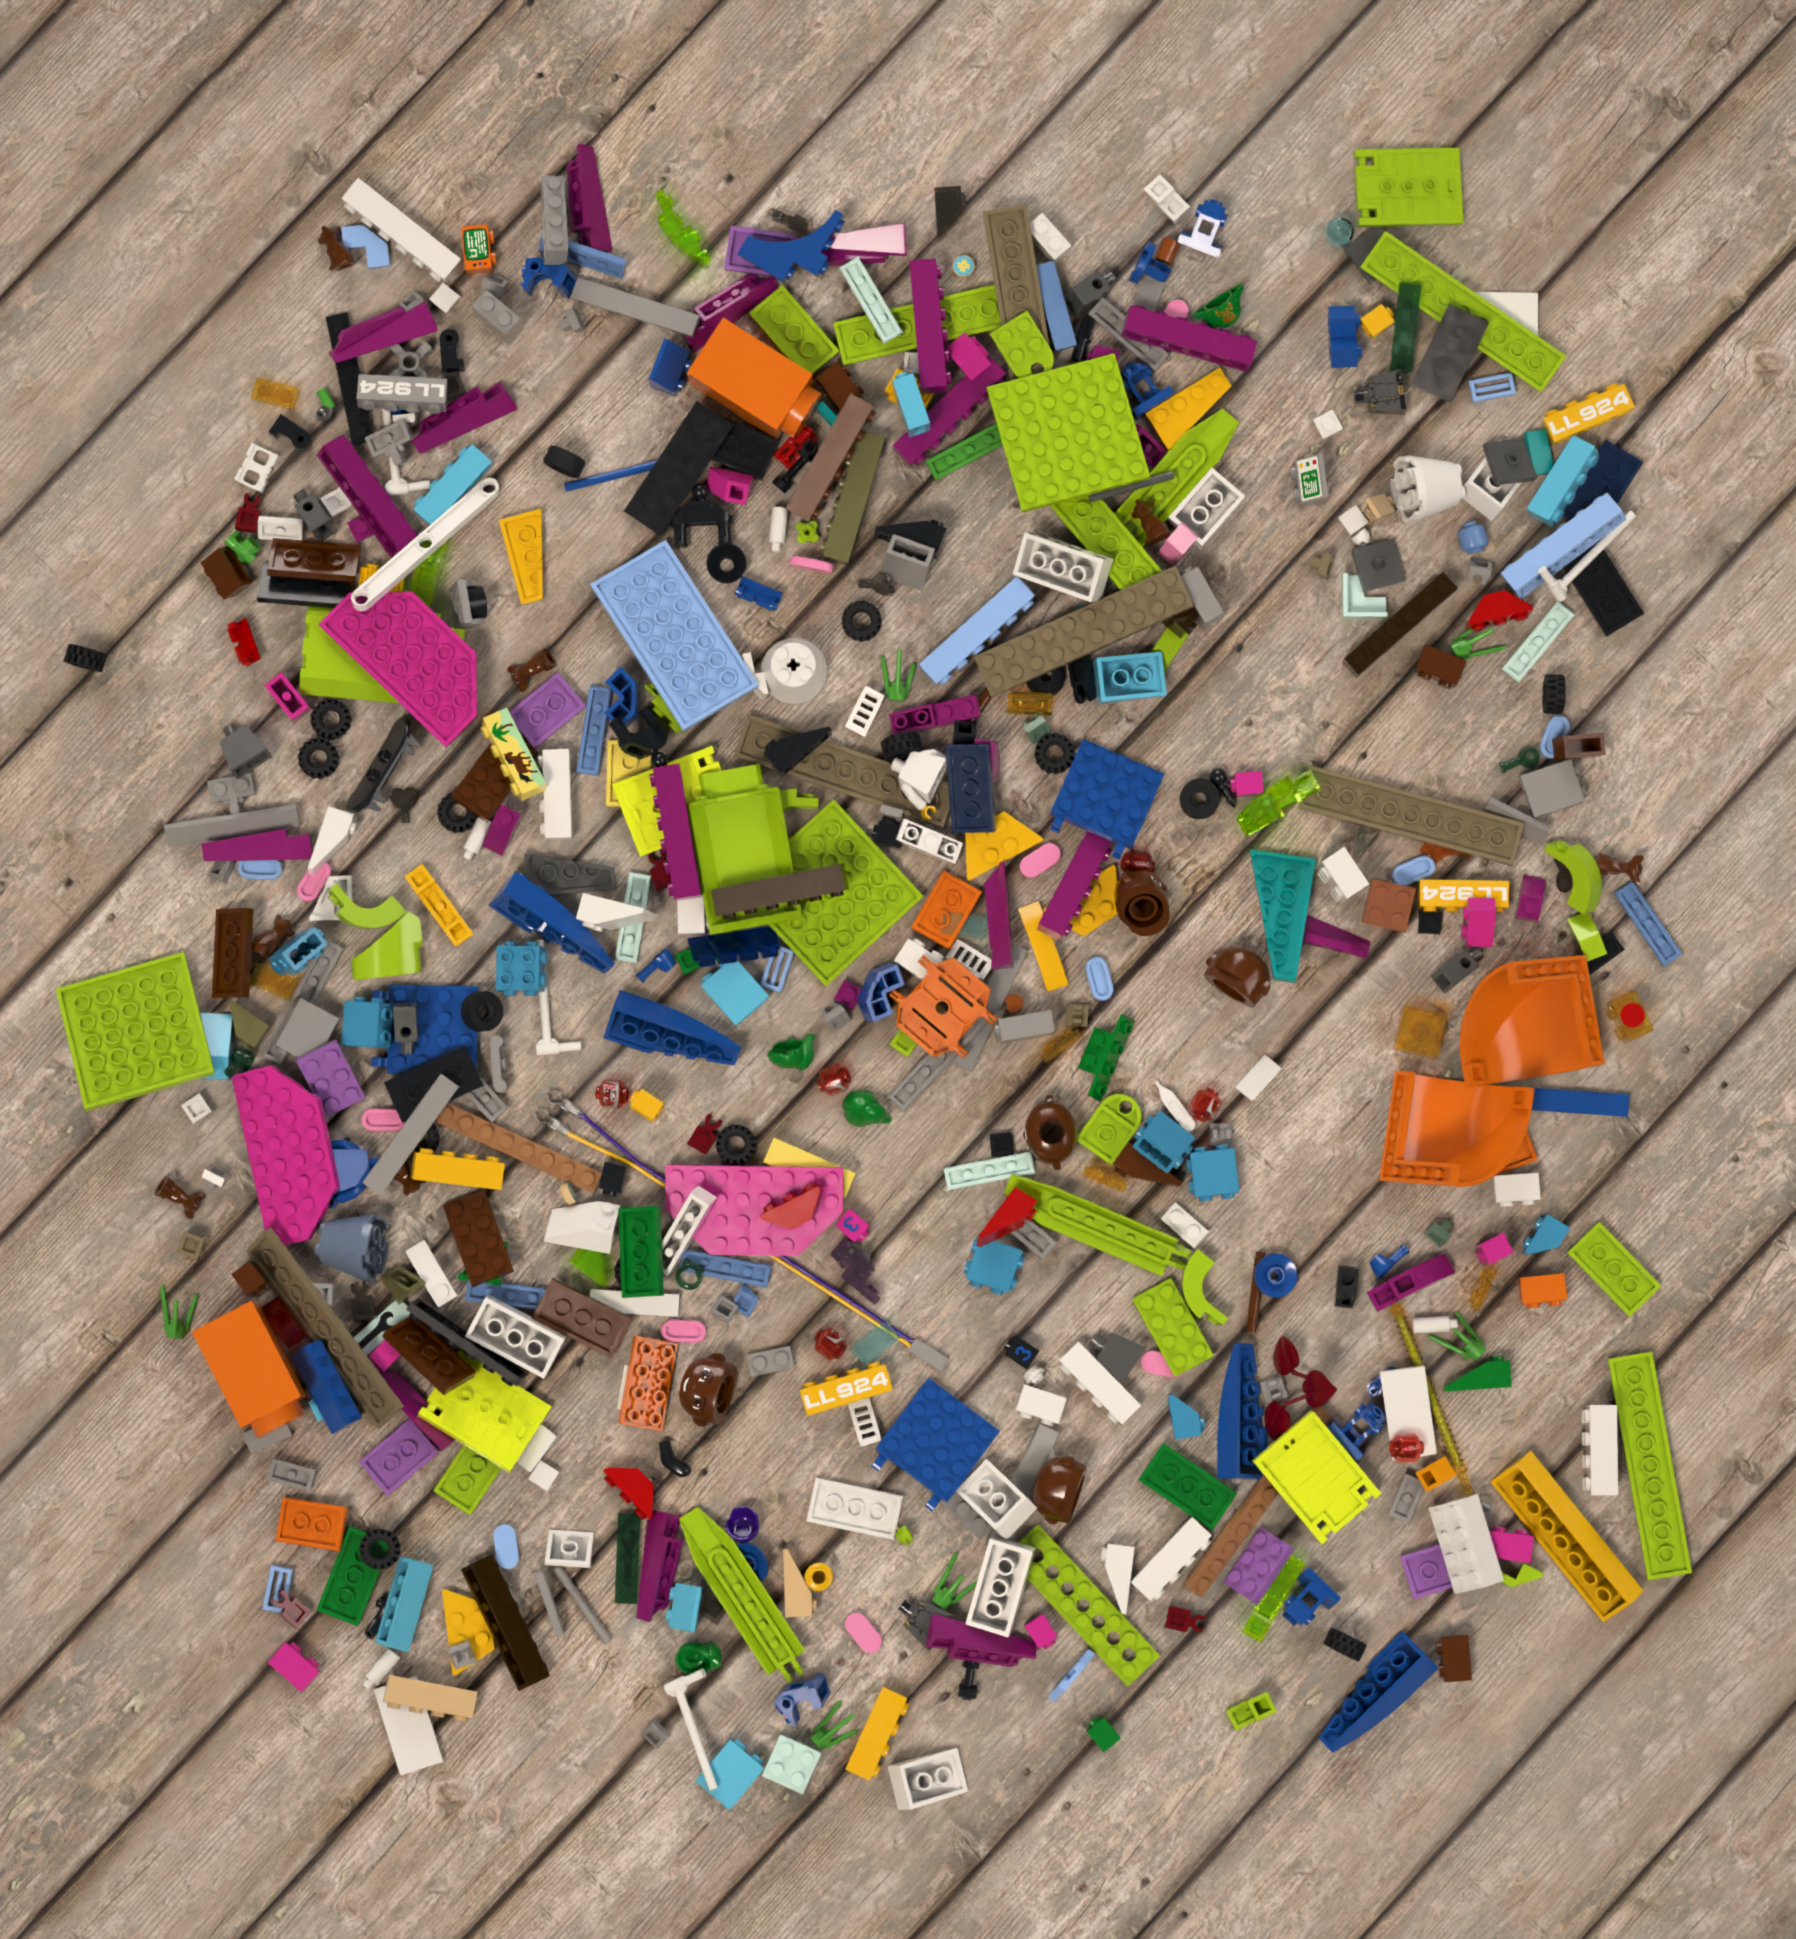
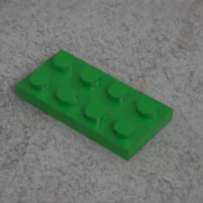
M660 1206L618 1208L622 1298L664 1296Z
M1162 1443L1138 1479L1141 1483L1212 1531L1237 1495L1235 1491L1164 1443Z
M349 1526L341 1552L337 1556L316 1610L358 1627L381 1570L370 1568L360 1557V1542L367 1532ZM378 1540L373 1543L371 1551L375 1557L383 1558L387 1555L389 1547L385 1541Z

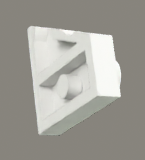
M351 875L328 877L323 892L320 894L313 913L309 917L310 922L341 921L334 915L340 907L338 905L334 906L330 902L327 890L337 883L353 902Z

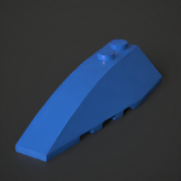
M515 871L505 881L488 905L530 934L532 931L537 932L543 936L542 939L550 944L553 941L561 945L563 952L579 955L580 961L604 974L615 964L591 932L582 926V923L566 907L549 895L543 887L536 886L529 881L528 877Z
M619 990L603 1037L604 1039L645 1053L658 1051L664 1052L665 1056L672 1057L674 1054L685 1055L686 1059L695 1060V1058L699 1057L705 1058L707 1062L728 1065L736 1064L741 1046L723 1034L682 1012Z
M1234 1343L1228 1363L1218 1419L1217 1478L1260 1480L1263 1476L1261 1471L1252 1462L1254 1458L1267 1448V1429L1263 1428L1261 1416H1264L1263 1407L1259 1406L1258 1394H1261L1260 1385L1255 1381L1257 1367L1253 1344Z
M1403 1631L1370 1662L1367 1667L1368 1672L1362 1680L1359 1679L1355 1684L1356 1689L1350 1698L1346 1697L1342 1703L1343 1708L1340 1713L1333 1716L1320 1735L1319 1739L1332 1753L1351 1743L1389 1716L1439 1669Z

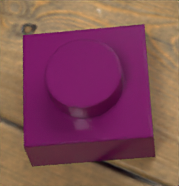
M361 516L347 522L357 544L374 536Z
M844 980L834 1000L854 1010L858 1003L857 998L861 989Z

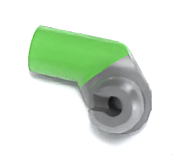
M323 388L316 393L322 402L316 416L321 421H327L332 417L335 403L327 389Z

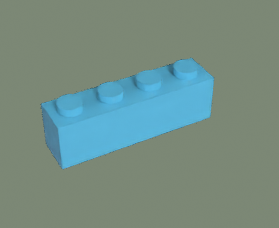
M1574 435L1571 437L1528 505L1527 511L1531 517L1552 528L1556 522H1560L1567 504H1571L1574 500L1575 492L1579 485L1582 486L1584 484L1588 471L1598 462L1599 452L1594 445Z
M473 444L469 448L465 446L458 454L460 458L454 464L451 462L444 469L443 477L440 480L435 479L428 488L430 491L426 496L421 495L415 501V508L413 509L415 514L429 526L467 494L493 466L492 461Z
M403 1556L399 1557L375 1643L409 1652L434 1565Z

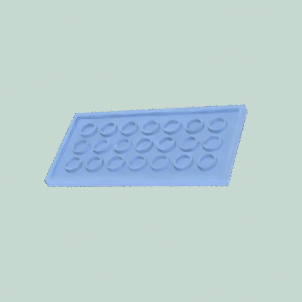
M666 540L590 584L591 589L683 732L759 687V684Z

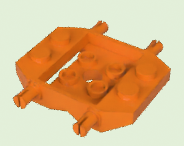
M923 955L918 960V963L926 968L928 973L908 997H904L896 989L889 995L899 1004L896 1026L932 1057L948 1051H954L964 1059L969 1052L958 1041L979 1017H983L992 1026L998 1020L987 1008L991 988L955 957L935 964ZM941 976L973 1003L974 1006L971 1007L938 978ZM940 1001L948 1004L949 1009L946 1014H941L937 1011L936 1007ZM913 1008H915L920 1014H922L927 1020H929L947 1037L943 1036L938 1030H936L931 1024H929L924 1018H922L917 1012H915Z

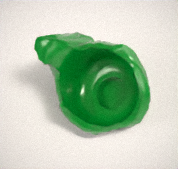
M806 1034L802 1040H793L790 1036L788 1040L774 1044L772 1050H769L767 1053L769 1061L784 1069L796 1068L801 1071L807 1069L814 1058L813 1040L815 1035Z
M858 1090L846 1095L842 1102V1108L845 1112L844 1116L854 1126L864 1127L879 1123L889 1124L892 1121L890 1114L878 1103L874 1093L870 1091Z
M712 1641L705 1644L700 1642L683 1644L675 1656L676 1666L686 1674L694 1673L700 1669H704L707 1674L710 1669H717L722 1664L721 1649Z

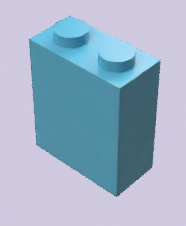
M903 372L896 375V379L892 380V389L909 438L930 431V421L914 374Z
M733 956L731 959L726 957L719 963L720 969L714 974L709 972L701 980L703 984L700 986L737 1027L770 997Z
M730 1739L710 1763L718 1786L717 1789L709 1791L703 1772L696 1779L699 1785L729 1810L765 1769L762 1765L764 1761L755 1753L751 1756L746 1752L747 1746L739 1739L735 1741Z

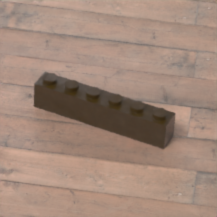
M1442 572L1347 655L1342 663L1357 679L1452 596L1458 589L1457 586Z
M842 863L712 889L711 893L716 916L723 915V919L736 917V912L744 911L745 915L757 913V908L765 906L767 911L779 908V903L787 902L788 906L801 904L800 899L809 898V902L822 900V895L830 893L831 898L844 895V890H849L845 865Z
M491 1554L462 1568L461 1571L518 1691L549 1677L547 1665L539 1654L537 1644L529 1633L528 1625L523 1620L518 1604L513 1599L508 1583L504 1580L499 1570V1564Z

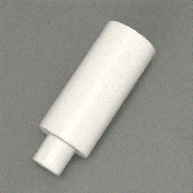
M772 507L769 543L772 544L771 551L780 552V546L785 543L788 509L783 507Z
M477 817L463 847L466 850L463 858L471 861L474 854L478 855L492 823L491 821L486 823Z
M1449 1316L1412 1318L1413 1334L1449 1332L1450 1328L1458 1327L1457 1319H1449Z
M387 1648L366 1674L368 1679L363 1685L369 1690L375 1684L378 1686L401 1657L390 1648Z

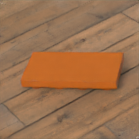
M634 1335L618 1424L656 1431L663 1430L678 1343Z

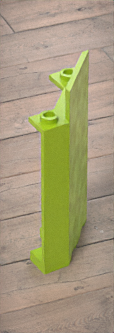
M308 606L305 620L306 632L302 649L303 662L300 669V694L399 703L318 625L334 608ZM435 613L441 619V614ZM451 628L464 641L465 629Z
M760 764L698 775L702 796L694 797L695 802L687 803L686 806L709 934L714 935L801 919L800 904L788 906L787 902L779 903V908L767 911L765 906L757 908V913L745 915L744 911L736 912V917L723 919V915L716 916L711 893L712 889L792 874L794 869L779 787L770 788L769 784H763Z

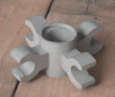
M424 342L414 353L405 352L399 344L389 346V349L399 358L400 366L388 376H405L407 374L430 378L421 369L420 363L423 358L433 351L427 342ZM414 359L416 364L413 368H406L404 366L405 361Z

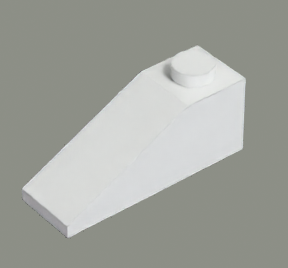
M328 807L308 866L309 874L314 875L348 841L350 834L354 835L357 827V822H354V814Z
M425 1240L405 1251L420 1278L425 1280V1287L438 1308H442L459 1297Z
M1107 1543L1106 1548L1102 1547L1101 1561H1105L1104 1566L1121 1614H1126L1135 1547Z

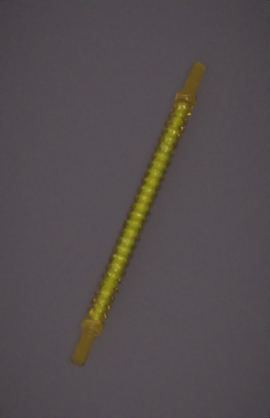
M1397 1302L1390 1306L1391 1309L1389 1311L1391 1316L1395 1317L1394 1322L1398 1324L1396 1328L1400 1329L1398 1334H1402L1401 1340L1405 1342L1403 1346L1407 1347L1405 1351L1409 1352L1408 1358L1412 1359L1410 1364H1414V1367L1425 1366L1426 1364L1421 1361L1423 1357L1419 1356L1421 1352L1417 1351L1418 1345L1415 1346L1414 1344L1416 1340L1412 1339L1414 1334H1411V1328L1407 1327L1409 1322H1406V1316H1403L1404 1309ZM1426 1374L1431 1412H1433L1432 1418H1435L1434 1423L1438 1424L1436 1429L1440 1430L1439 1435L1443 1437L1441 1441L1445 1442L1444 1448L1447 1447L1448 1449L1446 1453L1450 1454L1448 1459L1452 1460L1451 1465L1455 1467L1453 1470L1456 1476L1459 1477L1465 1495H1472L1474 1491L1466 1474L1468 1469L1462 1463L1464 1459H1460L1461 1453L1457 1452L1459 1447L1455 1446L1456 1441L1452 1439L1454 1435L1450 1434L1452 1429H1448L1449 1423L1445 1422L1447 1417L1443 1416L1445 1412L1441 1411L1442 1405L1438 1404L1440 1399H1436L1437 1393L1433 1391L1435 1387L1431 1386L1433 1382L1429 1381L1430 1375Z

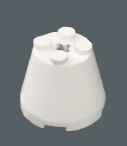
M1401 456L1394 461L1393 466L1396 469L1394 479H1390L1391 497L1396 504L1395 510L1400 511L1403 516V522L1420 521L1458 505L1460 499L1465 498L1466 492L1461 482L1462 469L1459 464L1416 456Z
M788 638L775 643L766 652L762 661L761 672H764L768 692L775 699L785 704L798 705L809 702L820 693L827 679V664L822 652L813 643L801 638ZM794 659L798 666L796 671H792L790 668L791 660Z

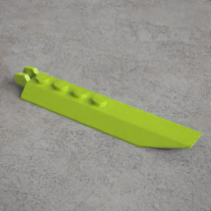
M1224 409L1219 410L1185 432L1149 473L1151 477L1173 471V480L1134 490L1114 513L1142 547L1146 545L1144 541L1146 533L1141 527V519H1134L1131 516L1136 506L1135 500L1140 499L1142 502L1153 500L1154 509L1152 514L1159 517L1164 523L1168 520V517L1208 471L1219 462L1238 427L1239 422Z
M1011 1174L1004 1194L1008 1196L1014 1187H1017L1036 1199V1210L1038 1212L1034 1220L1038 1224L1159 1276H1163L1167 1264L1177 1269H1185L1187 1263L1176 1256H1171L1172 1253L1184 1258L1191 1256V1250L1187 1247L1176 1245L1177 1238L1055 1186Z
M698 1506L679 1518L695 1565L766 1674L770 1675L779 1669L786 1681L790 1683L793 1681L792 1677L783 1665L791 1661L795 1671L802 1675L804 1672L795 1657L803 1653L805 1649L734 1540Z

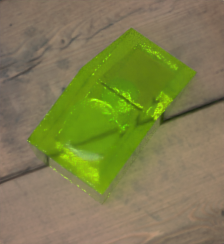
M578 1248L569 1262L606 1289L608 1282L604 1254Z

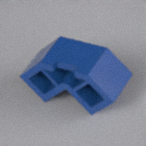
M1354 305L1328 307L1331 368L1358 367V358H1362V346L1357 344L1356 327H1360V314H1356Z
M620 667L605 681L620 698L604 714L611 721L621 717L623 723L628 728L639 717V685Z
M886 963L868 972L857 998L864 1021L876 1022L893 1014L886 993L905 985L898 964Z

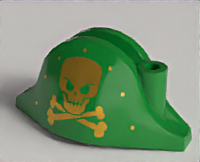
M1242 283L1212 299L1192 313L1195 318L1205 319L1210 328L1216 326L1228 327L1234 324L1241 313L1240 296L1244 289Z

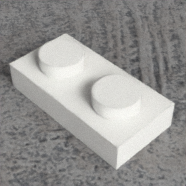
M259 516L258 539L303 540V519Z
M1176 1202L1161 1218L1168 1227L1193 1249L1209 1232Z

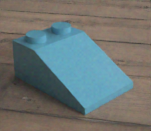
M1162 652L1097 657L1092 661L1097 705L1167 696Z
M200 1013L215 1075L198 1080L230 1081L233 1036L232 1014Z

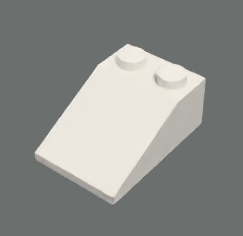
M1485 457L1463 485L1466 492L1464 500L1492 521L1521 483L1495 485Z
M583 893L576 919L583 922L582 926L602 932L603 929L614 930L656 920L658 915L644 908Z
M596 1201L552 1209L544 1242L610 1254L617 1228L618 1208H620V1205Z
M987 1459L956 1490L1005 1540L1037 1509Z
M958 1748L887 1766L898 1810H911L968 1792Z

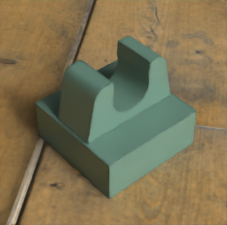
M1036 713L1033 714L1035 720L1029 724L1026 720L1023 721L1025 732L1033 744L1040 741L1043 736L1045 737L1047 734L1052 733L1044 717Z
M1446 1219L1440 1224L1434 1221L1423 1234L1441 1248L1452 1236L1447 1232L1452 1224Z

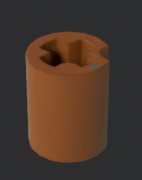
M1163 237L1155 259L1172 265L1180 243L1174 239Z
M1017 994L1008 995L1004 1002L1007 1006L1006 1011L1010 1014L1019 1013L1023 1007L1022 998Z

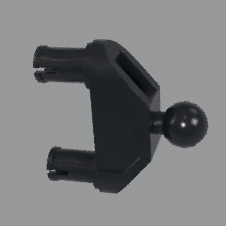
M697 483L692 488V495L696 501L688 502L670 520V526L674 529V548L680 549V539H682V548H688L687 528L689 526L715 525L718 527V545L724 544V537H726V543L732 544L731 526L734 523V518L712 500L705 501V498L709 495V488L704 483Z
M651 705L639 711V714L649 727L647 729L630 733L621 717L609 723V727H611L619 739L618 745L624 753L638 759L651 756V764L654 768L667 766V755L659 752V750L666 744L669 727L663 720L660 721L652 710Z

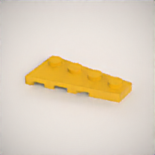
M1218 368L1145 413L1146 418L1168 452L1185 432L1190 430L1231 388V384L1221 368Z
M542 509L500 519L499 523L521 605L543 600Z

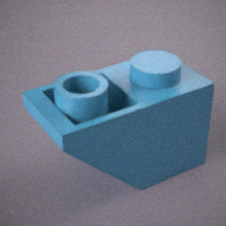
M1548 1214L1543 1218L1539 1216L1533 1226L1536 1229L1533 1236L1528 1235L1522 1244V1247L1525 1248L1522 1253L1530 1255L1558 1248L1570 1227Z

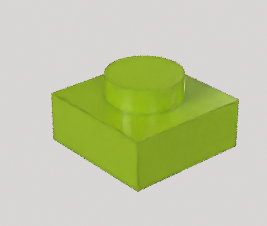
M900 1029L889 1045L908 1058L917 1043Z

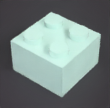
M780 1734L762 1776L803 1794L821 1755V1751Z

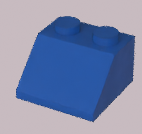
M664 338L649 377L650 387L675 396L677 391L681 392L685 379H682L683 374L690 369L693 361L690 358V351Z

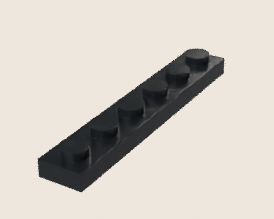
M347 312L326 317L332 350H334L339 341L338 335L341 330L350 327ZM357 357L335 363L352 445L356 446L367 443L365 437L373 434L368 410L359 408L357 405L360 369Z

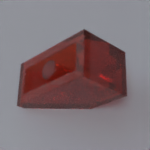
M279 1296L262 1307L275 1332L289 1349L307 1336L300 1323Z

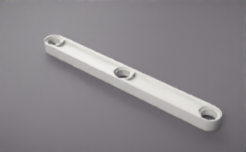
M485 478L360 585L351 596L353 607L358 611H366L496 499L500 492L497 480ZM487 485H493L495 490L491 493H486L483 488ZM424 540H429L432 545L428 548H422L420 543ZM359 596L368 598L364 604H358L355 601Z

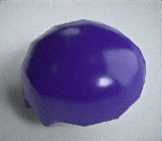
M746 1506L732 1509L730 1517L726 1520L727 1534L734 1541L741 1543L754 1539L760 1529L757 1513L752 1508Z

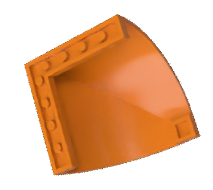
M1586 955L1510 962L1490 972L1479 983L1465 1009L1460 1032V1057L1465 1087L1516 1081L1605 1065Z
M1395 1071L1379 1181L1467 1187L1489 1180L1505 1168L1522 1144L1530 1121L1535 1088L1497 1085L1465 1087V1082L1417 1075L1415 1072Z

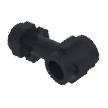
M963 1661L962 1667L966 1668L964 1684H959L958 1697H962L964 1700L976 1699L977 1686L973 1685L975 1669H979L980 1663Z

